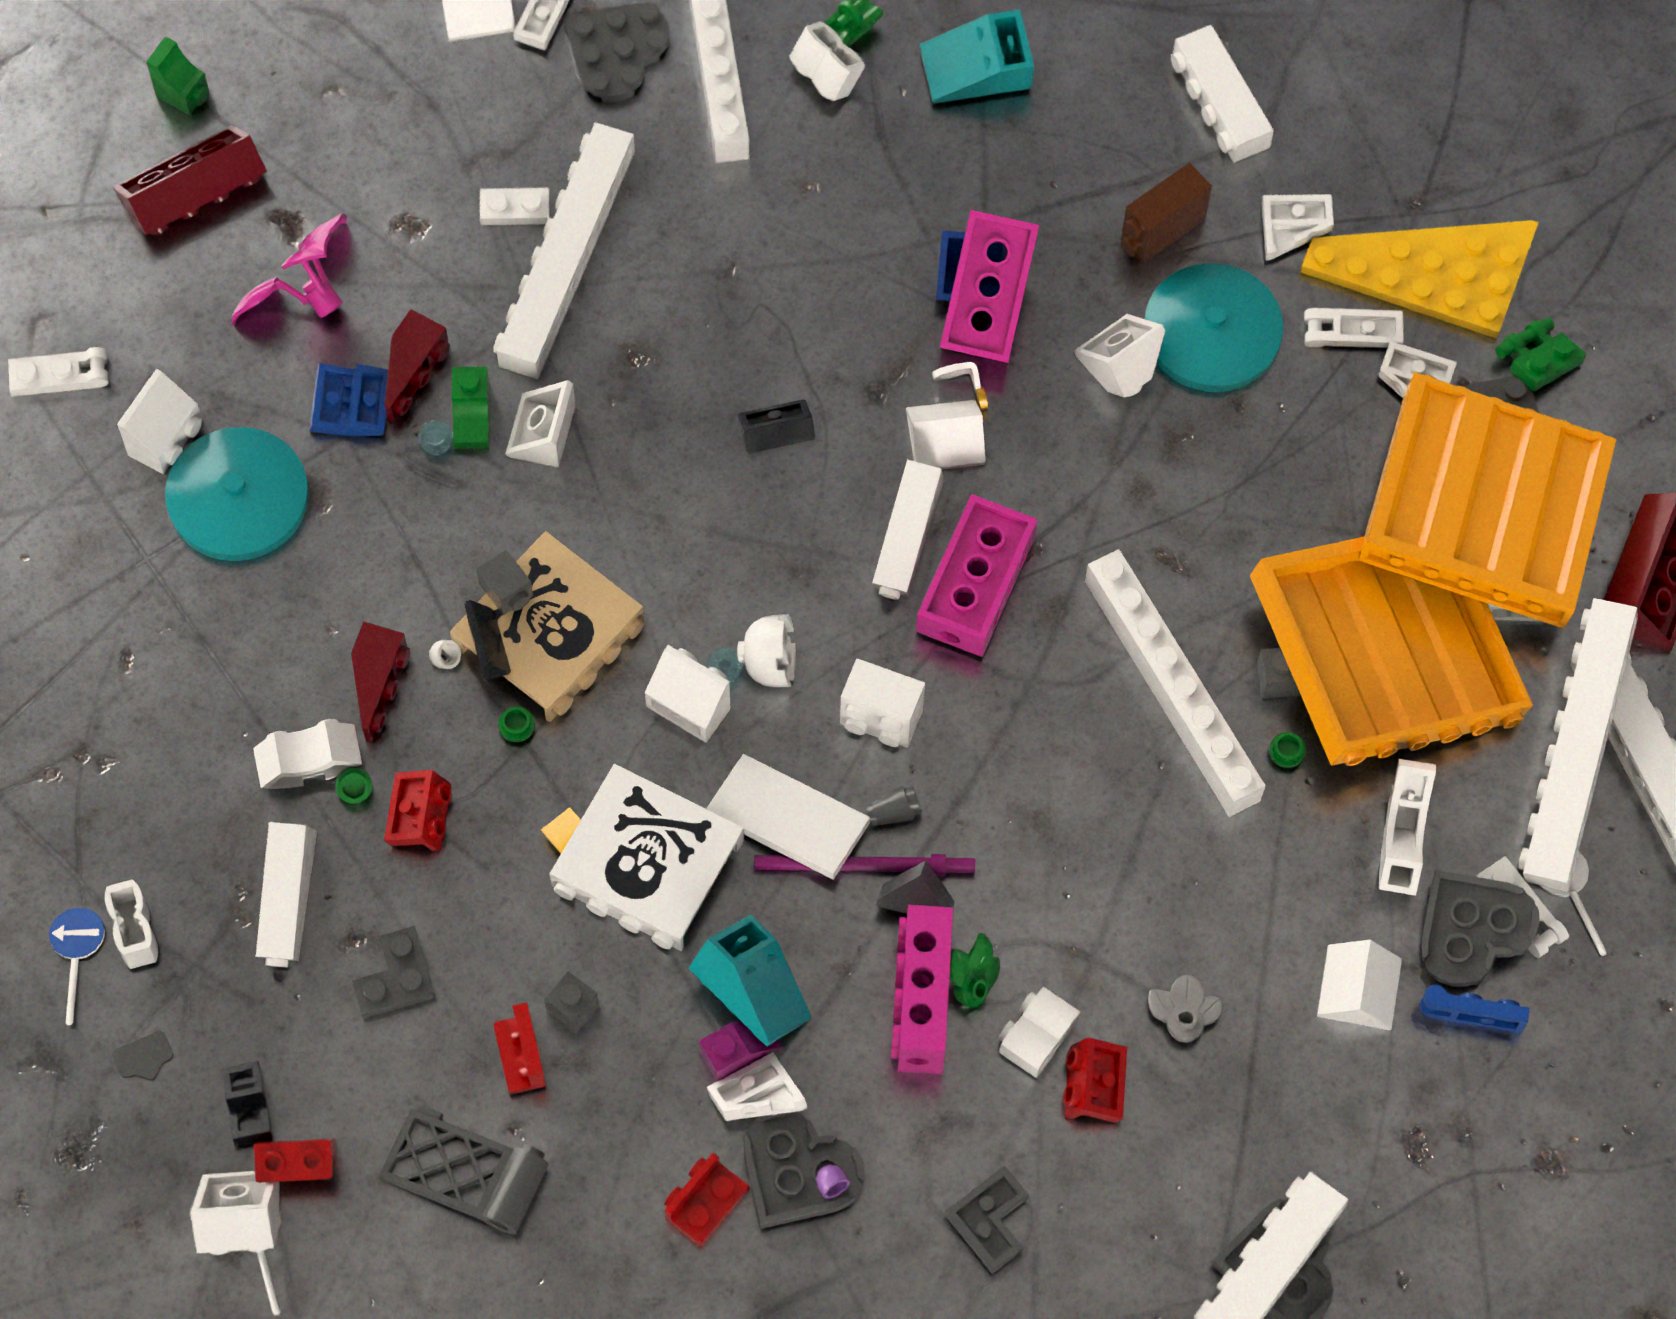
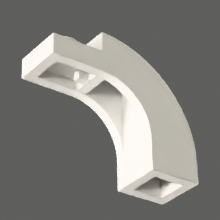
M1399 759L1394 785L1392 784L1383 834L1379 869L1380 890L1416 896L1423 865V837L1436 774L1435 764Z

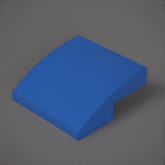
M319 363L316 373L309 431L347 436L383 435L386 417L385 398L388 369L358 363L354 369Z

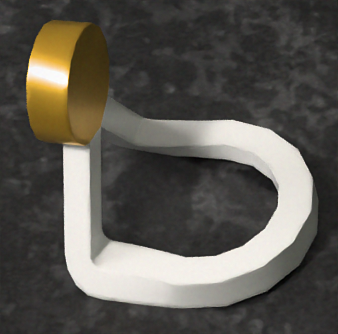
M975 363L953 364L932 372L933 379L937 381L970 375L980 411L988 409L984 387L980 385L978 369Z

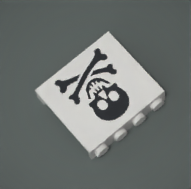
M613 764L551 870V886L554 887L553 890L559 896L567 900L576 898L586 903V907L596 915L605 917L608 914L618 919L619 924L630 932L638 933L640 930L652 936V941L662 948L671 949L673 947L682 951L684 948L683 937L732 850L738 852L743 844L744 827Z

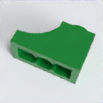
M165 36L146 61L156 98L191 115L195 108L201 106L207 99L209 88L205 73L195 67L184 56L176 41Z
M487 366L452 367L451 400L454 449L489 448L490 381Z

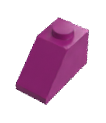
M742 1021L731 1022L698 1041L699 1055L716 1082L772 1052L775 1054L783 1049L779 1039L766 1046Z

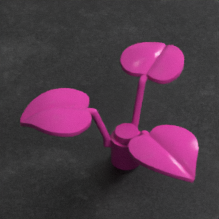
M345 213L332 218L311 231L298 246L299 251L291 255L281 265L284 270L293 265L302 264L311 278L302 287L305 293H300L284 281L279 280L278 277L272 278L252 289L240 301L231 320L234 326L240 314L257 305L273 291L284 289L298 298L303 306L310 303L320 318L325 317L340 306L343 301L330 285L331 282L326 277L319 258L327 257V245L331 238V233L339 224H346L347 216ZM313 260L319 275L316 276L308 261Z

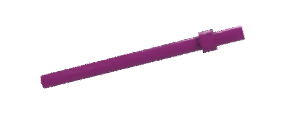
M931 854V858L849 856L840 871L906 872L926 860L937 876H946V872L975 873V858H946V854ZM754 855V870L815 871L785 855Z

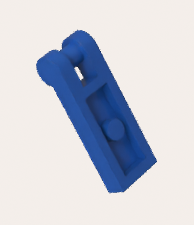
M1439 985L1429 986L1419 1004L1420 1012L1429 1018L1522 1033L1527 1025L1530 1010L1529 1007L1520 1006L1517 1001L1509 999L1493 1002L1483 1000L1482 996L1473 993H1463L1460 996L1447 994L1445 989Z

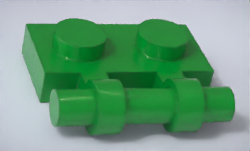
M1545 318L1541 321L1535 320L1529 323L1524 331L1519 334L1512 333L1508 335L1495 348V353L1499 358L1503 359L1510 355L1514 359L1510 371L1533 392L1582 364L1586 353L1563 332L1553 338L1547 334L1554 329V323L1550 318ZM1532 342L1536 348L1529 350L1525 347Z

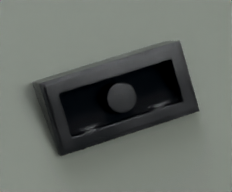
M804 399L737 414L745 447L749 453L815 438L813 417Z
M472 600L466 601V604H464L483 678L489 680L508 675L511 669L494 610Z

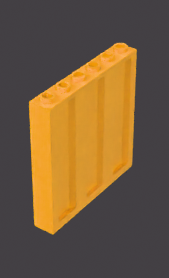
M1414 372L1405 390L1358 560L1564 629L1576 608L1617 439L1604 435L1599 431H1592L1573 425L1566 420L1555 419L1537 413L1533 409L1522 408L1504 402L1499 398L1471 391L1463 386H1456L1437 380L1430 375Z
M1365 536L1261 558L1250 574L1252 583L1331 766L1345 763L1347 766H1353L1364 761L1367 757L1375 755L1378 758H1386L1405 748L1415 751L1424 748L1430 742L1438 740L1441 743H1449L1458 739L1463 734L1472 733L1473 736H1478L1490 731L1493 727L1501 725L1505 729L1511 728L1523 722V716L1533 706L1488 604L1359 561L1358 557Z

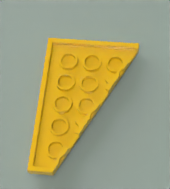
M1529 220L1314 237L1309 245L1300 273L1497 339L1539 222Z

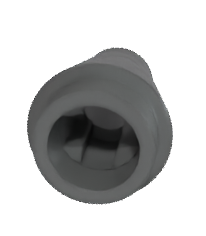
M902 785L872 804L865 806L873 827L915 820L914 816L922 814L913 786L904 788Z

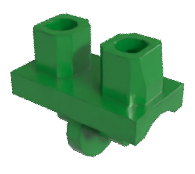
M844 0L838 5V10L824 23L838 34L844 45L850 48L857 39L867 33L883 17V10L874 6L868 0Z

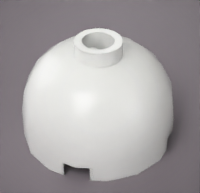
M788 614L771 615L758 619L747 629L745 640L738 642L737 655L739 663H745L747 673L756 682L764 686L791 687L790 681H794L796 646L795 643H791V639L787 635V632H794L793 623Z

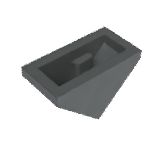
M925 860L884 883L876 906L907 913L908 905L953 908L955 901Z

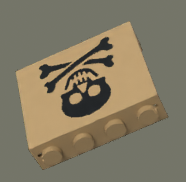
M545 531L516 561L531 580L533 596L527 605L517 611L511 610L503 616L487 594L477 603L488 606L495 612L511 672L508 675H504V677L542 706L545 711L546 720L551 722L557 714L562 716L568 711L573 703V697L581 689L586 690L593 684L597 677L596 672L605 663L607 665L611 664L619 655L623 643L628 638L634 639L641 632L645 623L644 609L640 603ZM465 615L450 631L451 640L459 645L462 654L469 649L477 655L467 616Z

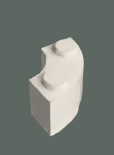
M336 719L323 720L316 726L302 731L290 733L286 731L272 732L267 735L264 741L253 748L260 786L267 789L304 786L303 779L325 774L326 780L337 777L344 769L358 767L362 764L354 724L339 723Z

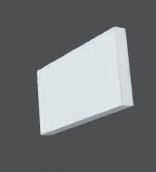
M742 754L706 808L744 827V835L834 880L870 824L869 816L745 754Z

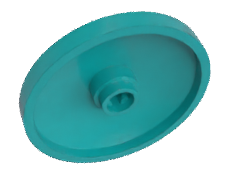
M1197 264L1185 267L1171 274L1153 292L1145 314V320L1161 324L1165 329L1156 362L1158 367L1178 383L1205 392L1232 391L1247 386L1259 379L1274 363L1283 337V317L1279 304L1272 292L1252 274L1226 264Z
M232 427L211 432L197 439L179 455L167 478L165 501L173 527L190 547L215 559L243 561L268 554L291 538L306 514L309 501V487L301 460L287 443L263 430Z

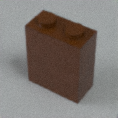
M1190 162L1126 206L1121 244L1125 252L1131 257L1135 256L1142 265L1206 219L1212 185Z

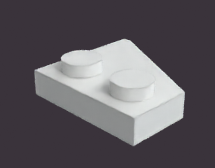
M1331 194L1263 195L1262 216L1266 260L1274 259L1310 242L1314 237H1321L1332 231L1334 221Z

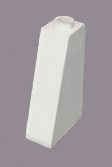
M911 460L906 462L872 582L874 588L880 589L878 594L883 597L899 600L900 595L906 597L910 595L945 482L941 468Z
M269 822L256 957L266 958V966L288 967V960L299 961L317 830L307 825Z

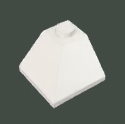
M1126 314L1074 350V353L1107 392L1124 398L1138 393L1142 389V385L1152 379L1165 329L1161 324Z

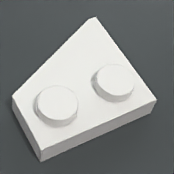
M1390 341L1378 376L1403 398L1414 372L1430 375L1437 380L1450 383L1457 362Z
M773 1052L707 1087L710 1098L726 1121L797 1112L808 1108L805 1098Z

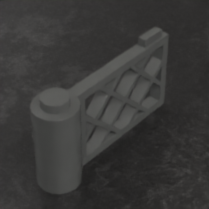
M421 1105L419 1111L411 1108L379 1174L380 1180L481 1219L503 1232L516 1234L548 1167L547 1161L543 1159L545 1154L530 1145H524L523 1149H513L442 1121L443 1114L426 1106ZM416 1122L430 1126L434 1138L413 1146L410 1134ZM437 1130H440L445 1133L442 1135H438ZM455 1137L463 1139L468 1151L447 1159L442 1143ZM406 1143H408L409 1148L403 1150ZM471 1143L479 1147L472 1149ZM437 1145L443 1162L422 1170L416 1153ZM490 1150L502 1155L497 1167L481 1173L476 1156ZM412 1155L418 1172L403 1178L392 1174L397 1161ZM472 1159L477 1175L456 1183L451 1166ZM446 1169L452 1185L439 1191L430 1189L425 1177ZM491 1178L488 1186H486L484 1180ZM421 1179L423 1186L414 1181ZM480 1182L484 1194L478 1207L463 1202L459 1190ZM455 1193L457 1199L450 1197L448 1195Z

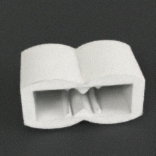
M823 22L806 26L789 56L797 71L811 78L818 92L823 97L832 101L849 96L865 68V64L858 54L844 45L838 34Z
M133 879L107 886L105 890V904L114 923V941L124 962L130 969L156 962L158 958V945L149 925V909L139 886Z
M1045 987L1037 995L1031 992L1026 997L1019 1009L1023 1015L1016 1023L1010 1020L998 1037L1002 1041L999 1053L1035 1078L1043 1071L1057 1049L1070 1034L1080 1016L1079 1010Z

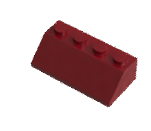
M231 125L115 185L113 189L137 228L145 235L149 233L157 235L170 227V222L180 217L181 219H188L200 212L199 207L210 201L214 204L227 199L230 196V191L239 186L246 188L254 185L260 180L259 176L266 173L267 170L250 135Z
M1676 492L1644 495L1604 598L1605 601L1637 607L1638 620L1633 639L1664 651H1672L1676 640Z

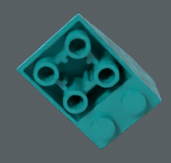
M1020 9L985 15L920 44L933 104L1032 88L1034 63Z
M751 914L708 938L688 968L766 1046L809 1021L812 1017L777 939Z

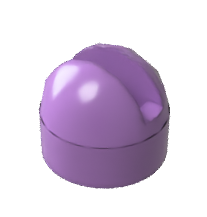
M824 1166L817 1174V1187L825 1199L838 1196L850 1185L847 1175L838 1166Z

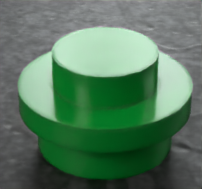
M510 707L499 717V731L508 741H524L534 731V717L530 711L523 707Z
M1284 732L1272 739L1269 754L1273 762L1278 766L1292 768L1303 761L1306 754V746L1298 735Z
M346 768L336 778V792L347 803L357 804L363 802L372 791L371 777L362 768Z

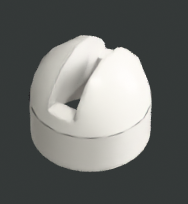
M440 640L435 642L429 650V659L438 668L452 669L460 662L461 650L459 645L453 640ZM441 655L447 657V660L445 661Z

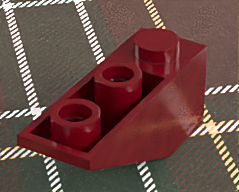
M412 309L407 313L391 338L385 398L386 415L388 422L391 424L394 423L399 414L404 415L412 402V396L418 387L423 388L431 375V369L437 361L441 362L445 358L450 348L446 327Z
M363 621L353 646L351 657L362 729L366 742L371 743L375 732L380 733L384 726L386 712L383 710L387 700H393L398 688L396 676L400 668L404 669L410 657V648L407 647L404 633Z

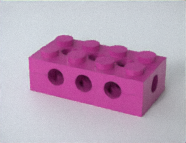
M970 210L940 348L1008 363L1039 225ZM996 242L1004 244L1008 251L1005 260L998 263L991 261L987 256L988 247ZM985 277H994L1000 284L999 292L993 297H986L979 290V284ZM978 311H986L992 317V325L986 331H977L972 326V316Z
M971 494L917 613L916 632L983 657L1035 539L1038 519Z
M908 905L907 917L899 918L897 952L904 953H897L895 987H902V989L895 988L893 1023H900V1025H893L891 1059H898V1072L943 1074L953 919L952 907Z

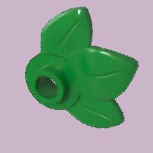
M984 933L978 934L969 954L959 949H951L950 979L954 983V995L959 1002L969 1008H976L983 1003L988 989L994 985L1000 971V958L992 957L993 946Z

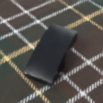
M259 1061L222 1068L225 1099L229 1110L232 1138L235 1147L273 1139Z

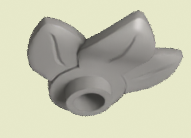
M1189 974L1177 978L1171 987V992L1151 989L1148 994V1004L1152 1015L1166 1023L1171 1036L1179 1042L1186 1043L1195 1040L1203 1032L1204 1026L1216 1022L1222 1014V998L1216 996L1205 997L1201 982ZM1181 1021H1189L1191 1023L1185 1024Z

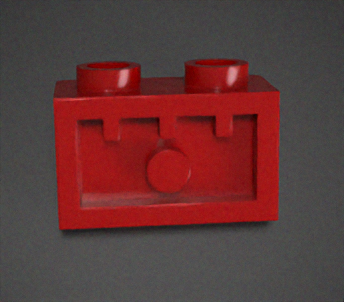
M434 770L395 773L384 841L390 846L423 844L432 851H439L442 838L446 832L445 820L448 803L451 800V783Z
M527 1002L512 1006L514 1018L497 1021L493 1024L510 1094L546 1086Z
M1090 1037L1070 1046L1066 1056V1067L1068 1068L1067 1086L1063 1094V1102L1066 1105L1065 1117L1074 1119L1081 1115H1086L1111 1122H1118L1123 1119L1127 1062L1126 1046Z
M335 1138L258 1142L254 1144L255 1181L262 1183L332 1178V1155L336 1154Z
M714 1152L707 1160L703 1157L700 1158L690 1170L689 1176L691 1179L682 1189L677 1186L664 1202V1205L667 1206L665 1209L666 1220L699 1247L706 1243L749 1191V1185L722 1165L719 1156Z

